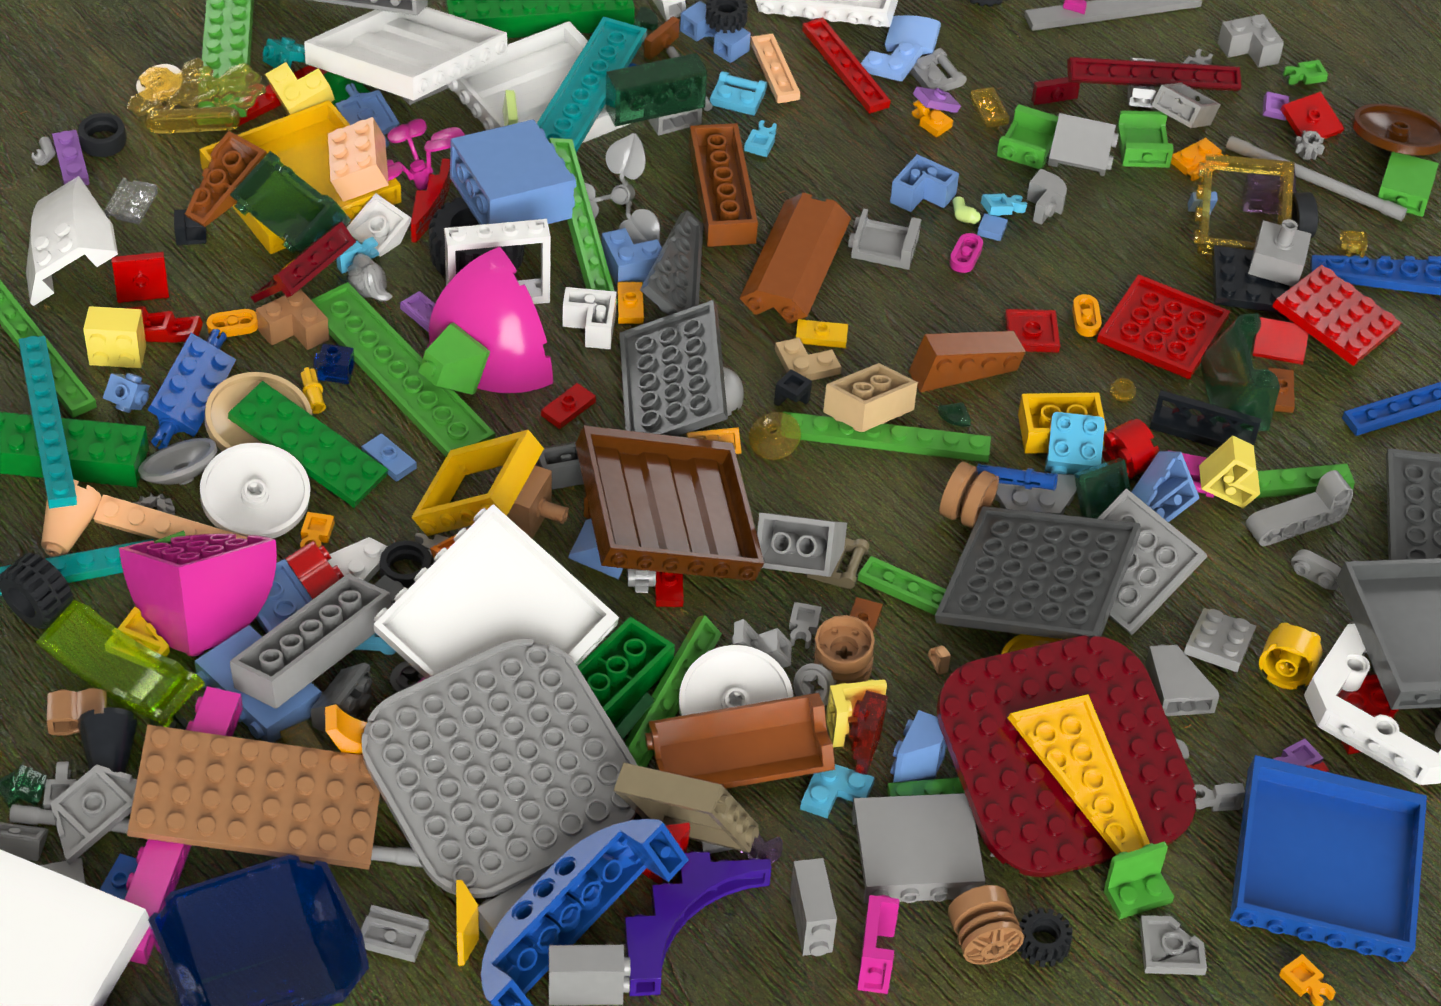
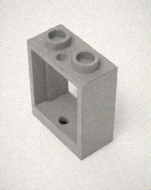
M1183 83L1161 85L1151 106L1184 125L1195 128L1211 125L1221 104ZM1197 96L1200 97V101H1196Z

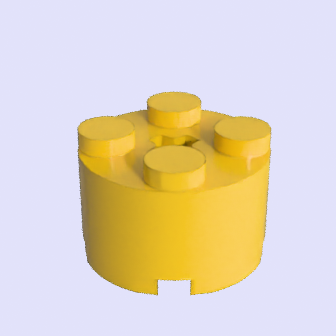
M1289 623L1279 624L1269 634L1260 656L1259 667L1261 672L1263 669L1267 674L1266 679L1283 689L1293 690L1297 689L1300 685H1309L1322 657L1320 636L1315 632H1310Z

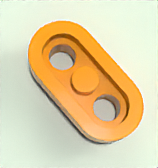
M1087 294L1076 296L1072 306L1075 329L1082 336H1096L1100 332L1102 323L1098 301L1095 297Z
M240 309L214 313L207 319V331L210 334L213 329L220 330L217 338L220 337L222 332L227 337L251 334L258 329L256 312L251 309Z

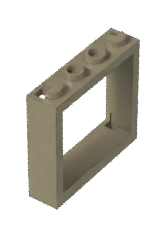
M623 762L614 791L642 819H657L665 825L690 823L689 839L750 853L754 839L759 836V825L721 784Z

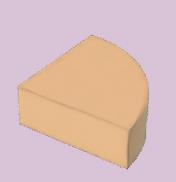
M942 645L931 648L928 652V657L939 675L948 673L951 657L949 651Z

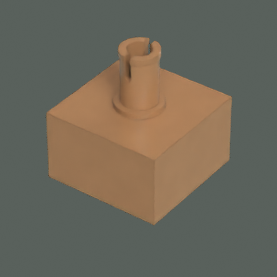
M534 466L507 515L510 520L532 539L545 518L564 524L569 514L568 507L552 503L551 470Z

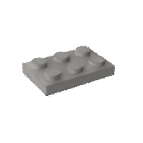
M1203 608L1186 644L1184 654L1238 672L1253 638L1256 625L1250 624L1242 618L1235 619L1224 615L1216 609Z

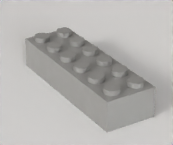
M351 574L345 575L230 660L234 688L277 709L375 634V616L383 608L389 609L392 606L390 592Z

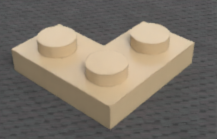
M799 337L775 343V351L786 373L792 369L811 381L841 374V365L832 349L808 355Z

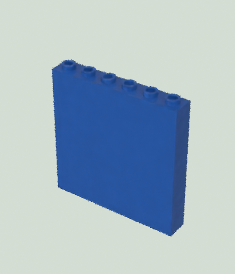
M1255 755L1247 772L1230 921L1238 922L1245 927L1255 926L1267 929L1275 934L1284 933L1297 936L1304 941L1313 940L1326 943L1333 948L1343 947L1356 950L1363 955L1385 957L1392 962H1407L1415 950L1427 795Z

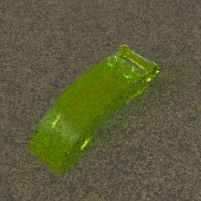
M73 600L36 641L51 656L94 688L107 691V696L136 713L158 722L163 727H168L173 722L172 717L196 690L200 691L205 685V682L198 675L185 670L177 661L165 657L135 641L102 618L90 606Z

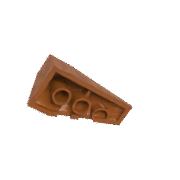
M230 131L214 147L210 155L212 158L208 168H205L203 171L201 185L195 190L185 213L186 217L204 227L257 188L274 169L265 150Z

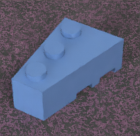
M1159 451L1132 490L1135 496L1167 522H1170L1200 498L1182 452Z

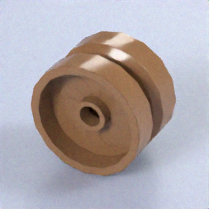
M962 461L952 473L944 490L939 509L940 515L951 520L961 517L962 525L973 529L982 507L992 506L999 485V476L988 471H983L978 475L976 466Z

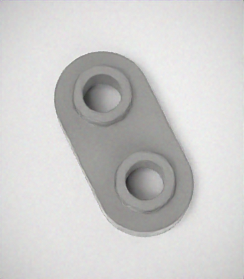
M1306 549L1299 550L1292 558L1291 565L1298 575L1315 582L1325 589L1335 590L1339 587L1336 579L1341 568L1335 563Z

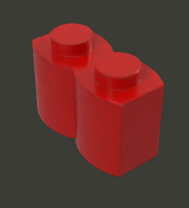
M314 541L285 558L312 600L344 577L337 565L331 567L328 561L332 558L323 545L318 547Z

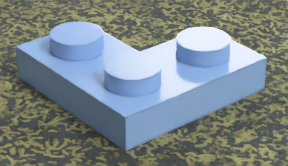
M901 41L892 55L870 51L861 62V65L869 74L902 82L916 64L917 59L923 54V48L920 45Z

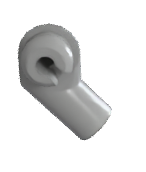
M46 136L39 140L41 149H36L38 154L32 153L33 161L40 166L46 165L56 154L51 139Z

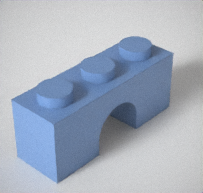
M699 1L681 13L680 31L696 42L704 37H714V53L727 62L732 63L749 51L751 33L744 28L740 31L735 29V33H731L730 30H727V33H723V30L717 32L715 28L711 29L706 24V4Z

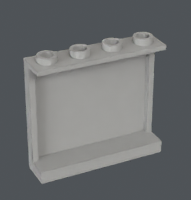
M965 793L854 798L852 822L853 825H856L865 886L864 903H868L869 895H886L891 898H897L900 900L899 902L905 903L927 900L941 902L955 899L970 889L985 885L975 819Z

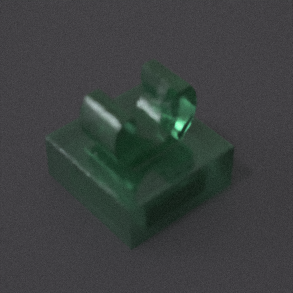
M21 764L15 771L8 793L36 805L41 799L48 776Z

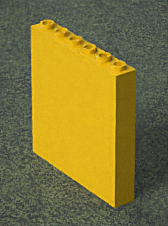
M330 100L238 134L239 137L265 150L274 166V169L257 188L232 206L270 254L323 234L341 221L344 225L351 223L375 193L392 205L401 203V184L396 178L390 180L388 186L344 202L342 201L330 181L328 133L347 127L350 124ZM219 142L199 149L201 168L203 170L208 168L212 159L210 155Z

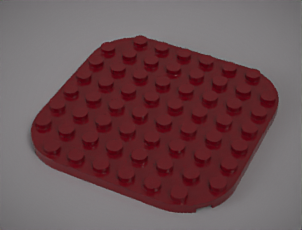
M1084 635L974 660L957 668L948 677L938 696V723L982 839L990 852L1002 864L1006 862L1020 870L1019 873L1032 877L1055 876L1109 862L1116 854L1008 720L1010 713L1088 694L1149 842L1154 844L1165 842L1169 845L1186 831L1193 820L1196 810L1194 801L1196 799V790L1193 789L1195 785L1151 678L1140 659L1127 647L1112 639L1102 636L1090 638Z

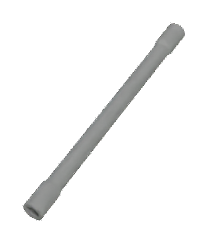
M1231 136L1227 142L1226 149L1251 157L1371 207L1391 218L1402 222L1406 215V207L1373 196L1255 147L1242 139Z

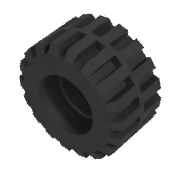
M25 553L0 574V592L6 603L18 617L35 628H48L74 604L73 594L63 575L54 565L38 554Z

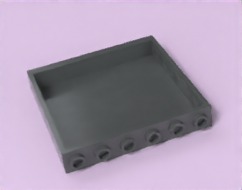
M1441 558L1344 562L1336 581L1391 710L1441 707Z

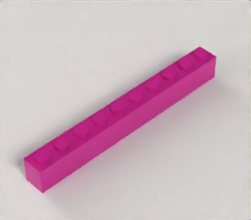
M207 686L203 697L199 696L197 699L194 721H189L186 730L233 737L243 710L241 694ZM148 839L145 847L139 849L136 861L138 864L135 873L129 875L126 890L128 892L125 901L146 909L152 923L130 961L147 965L192 845Z

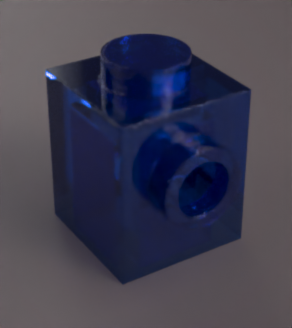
M323 343L320 354L316 353L314 358V369H317L318 380L349 384L355 367L354 348Z

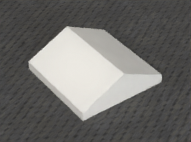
M375 193L348 225L347 230L361 244L367 238L373 237L378 242V246L375 248L379 252L378 256L381 257L401 244L412 219Z

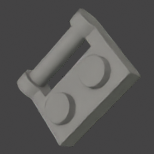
M942 48L936 49L930 55L918 58L916 64L910 70V73L923 88L933 90L939 88L944 92L963 86L967 80L962 72H958L947 59V54ZM936 64H940L951 78L947 79Z

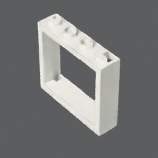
M547 219L444 228L446 286L456 275L455 251L541 243V278L519 280L518 283L520 286L525 284L534 304L550 303V232Z

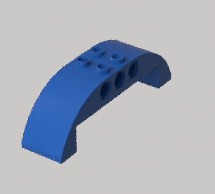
M657 819L630 820L611 825L586 837L565 852L509 909L495 928L482 960V988L486 999L492 1006H533L525 994L549 970V945H573L646 868L669 882L689 861L662 821Z

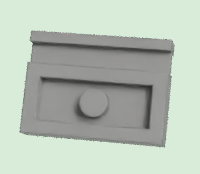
M371 905L369 915L366 916L357 937V947L415 963L425 939L426 931L430 927L429 920Z

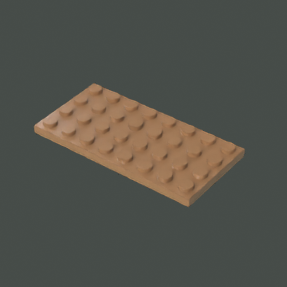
M147 725L127 836L369 870L380 791L365 766L363 755Z

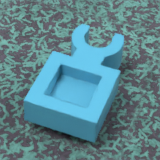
M761 120L758 130L752 129L745 142L744 151L767 157L775 143L777 124L773 123L772 127L766 128L764 127L765 121Z
M982 194L980 202L989 215L996 217L1012 215V211L1024 213L1027 207V202H1022L1023 197L1021 195L1007 197L1005 194Z
M373 237L367 238L362 244L356 241L355 244L336 259L338 270L342 274L348 272V266L352 265L353 258L359 253L365 254L370 258L377 257L379 252L375 247L378 246V242Z

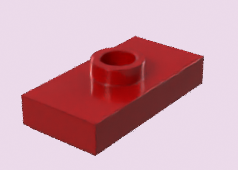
M576 383L541 409V416L561 429L596 403V395Z
M656 571V607H683V574Z

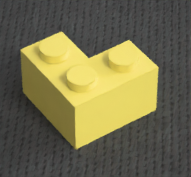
M285 62L265 74L272 90L288 115L328 100L331 102L335 100L331 87L319 68L297 80Z
M1232 435L1199 465L1201 489L1243 509L1260 495L1254 445Z

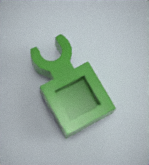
M1320 60L1300 62L1297 64V67H1285L1283 76H1289L1288 84H1297L1303 80L1306 85L1326 82L1328 73Z

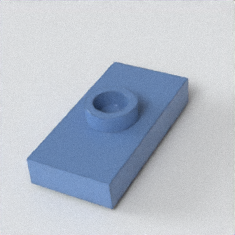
M382 433L361 446L363 452L388 469V475L396 482L417 469V462Z

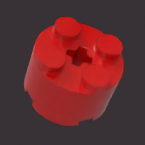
M1140 419L1128 420L1104 433L1105 450L1102 451V456L1108 465H1115L1123 481H1127L1145 472L1160 450L1158 445L1153 447L1150 439L1154 438L1148 426Z

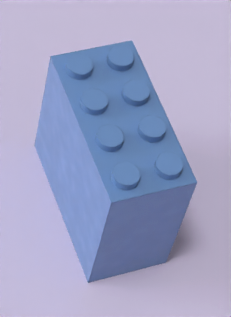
M534 119L451 139L450 179L479 225L547 219L548 224L572 218V209L575 207L573 196L574 188H576L575 176L568 171L563 158L558 156L554 145L549 143L544 130L539 128Z

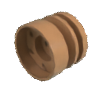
M834 616L824 621L818 628L815 636L814 663L823 664V667L827 670H832L831 675L837 681L835 685L867 681L871 677L875 643L873 631L867 623L853 616Z
M985 885L975 887L956 897L949 905L948 916L955 933L958 935L957 940L961 946V951L966 961L972 964L985 965L998 962L1012 955L1023 944L1024 935L1016 916L1013 914V906L1006 890L1000 886Z

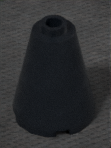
M108 707L104 708V713L94 714L93 709L81 714L78 718V728L89 770L95 765L110 768L113 772L126 773L138 726L137 718L134 719V713L121 708Z

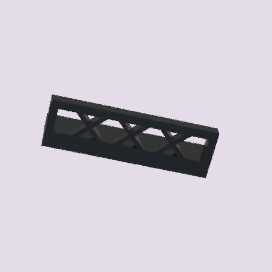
M1160 390L1149 429L1219 448L1232 435L1255 445L1262 419ZM1163 401L1174 403L1176 408L1172 409L1162 406ZM1189 410H1199L1202 415H1193ZM1214 417H1224L1227 422H1218ZM1239 424L1254 426L1253 431L1242 429Z

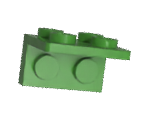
M1165 842L1158 844L1150 843L1141 849L1132 852H1121L1112 858L1104 893L1119 920L1173 902L1174 895L1161 874L1168 849Z

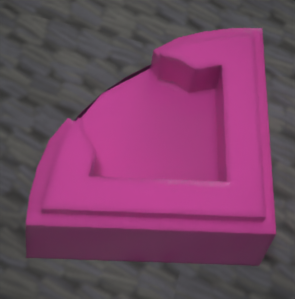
M1065 0L1063 8L1085 14L1087 3L1085 0Z

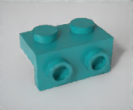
M282 37L281 40L267 39L266 46L263 49V62L274 68L285 62L290 68L292 61L306 63L304 45L295 44V40L287 37Z

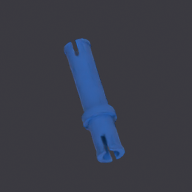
M982 464L977 466L978 475L983 471H988L999 476V483L1025 486V489L1030 490L1033 487L1055 491L1057 487L1058 475L1056 473L1037 472L1032 468L1019 470Z

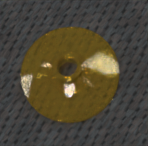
M771 412L761 416L752 425L749 433V442L753 451L760 457L769 460L788 456L797 448L801 439V429L798 422L791 415L783 412ZM772 430H777V431H776L775 433H773V434H770V433H769V432L772 431Z

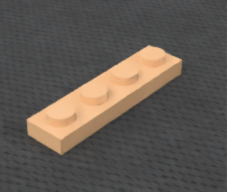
M774 34L751 37L750 44L776 102L783 103L800 100V91Z

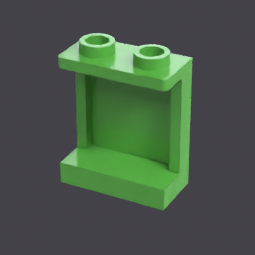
M1018 104L1015 109L1014 121L1006 135L1001 136L999 139L997 156L1036 169H1043L1050 156L1058 116Z
M1120 111L1117 133L1119 134L1118 140L1122 166L1170 168L1174 149L1173 143H1168L1166 114L1157 111Z
M1392 152L1378 198L1406 207V213L1423 217L1439 163Z

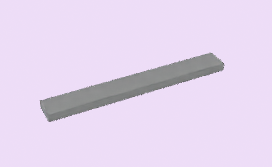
M1094 0L1086 2L1085 14L1064 9L1063 5L1025 10L1024 17L1031 30L1034 31L1201 7L1202 0Z

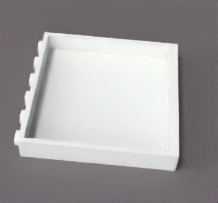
M494 504L488 510L485 508L481 509L473 519L475 523L468 530L466 528L460 530L453 539L455 543L449 549L444 547L434 558L435 563L429 569L424 567L415 576L414 581L416 582L409 589L403 588L395 596L394 601L396 602L389 609L383 608L374 618V632L425 679L499 644L517 639H534V642L547 646L552 644L564 651L578 666L617 626L619 617Z
M0 849V1006H103L152 923L146 909Z

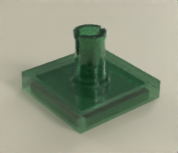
M1117 458L1074 473L1082 517L1097 519L1126 488L1131 492L1125 459Z

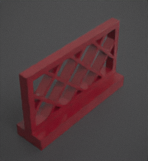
M343 222L335 224L272 276L273 278L250 296L253 302L256 303L280 291H283L287 298L294 295L355 244L356 241Z

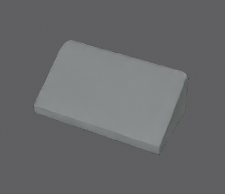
M0 822V849L25 860L38 861L48 836V829Z

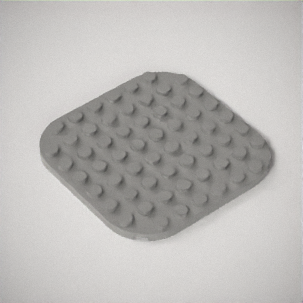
M517 639L490 648L386 698L372 711L362 733L363 760L383 799L427 875L439 887L456 895V880H463L474 899L502 894L520 883L547 871L565 852L586 837L611 825L633 820L637 814L614 791L623 762L637 765L577 665L564 651L552 644L547 646L534 642V639Z

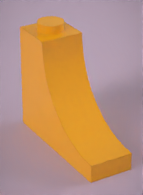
M337 704L325 707V729L342 753L362 755V733L367 722L349 716Z

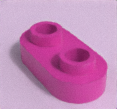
M966 233L960 236L950 256L949 264L954 271L967 273L974 268L982 252V238L973 233Z

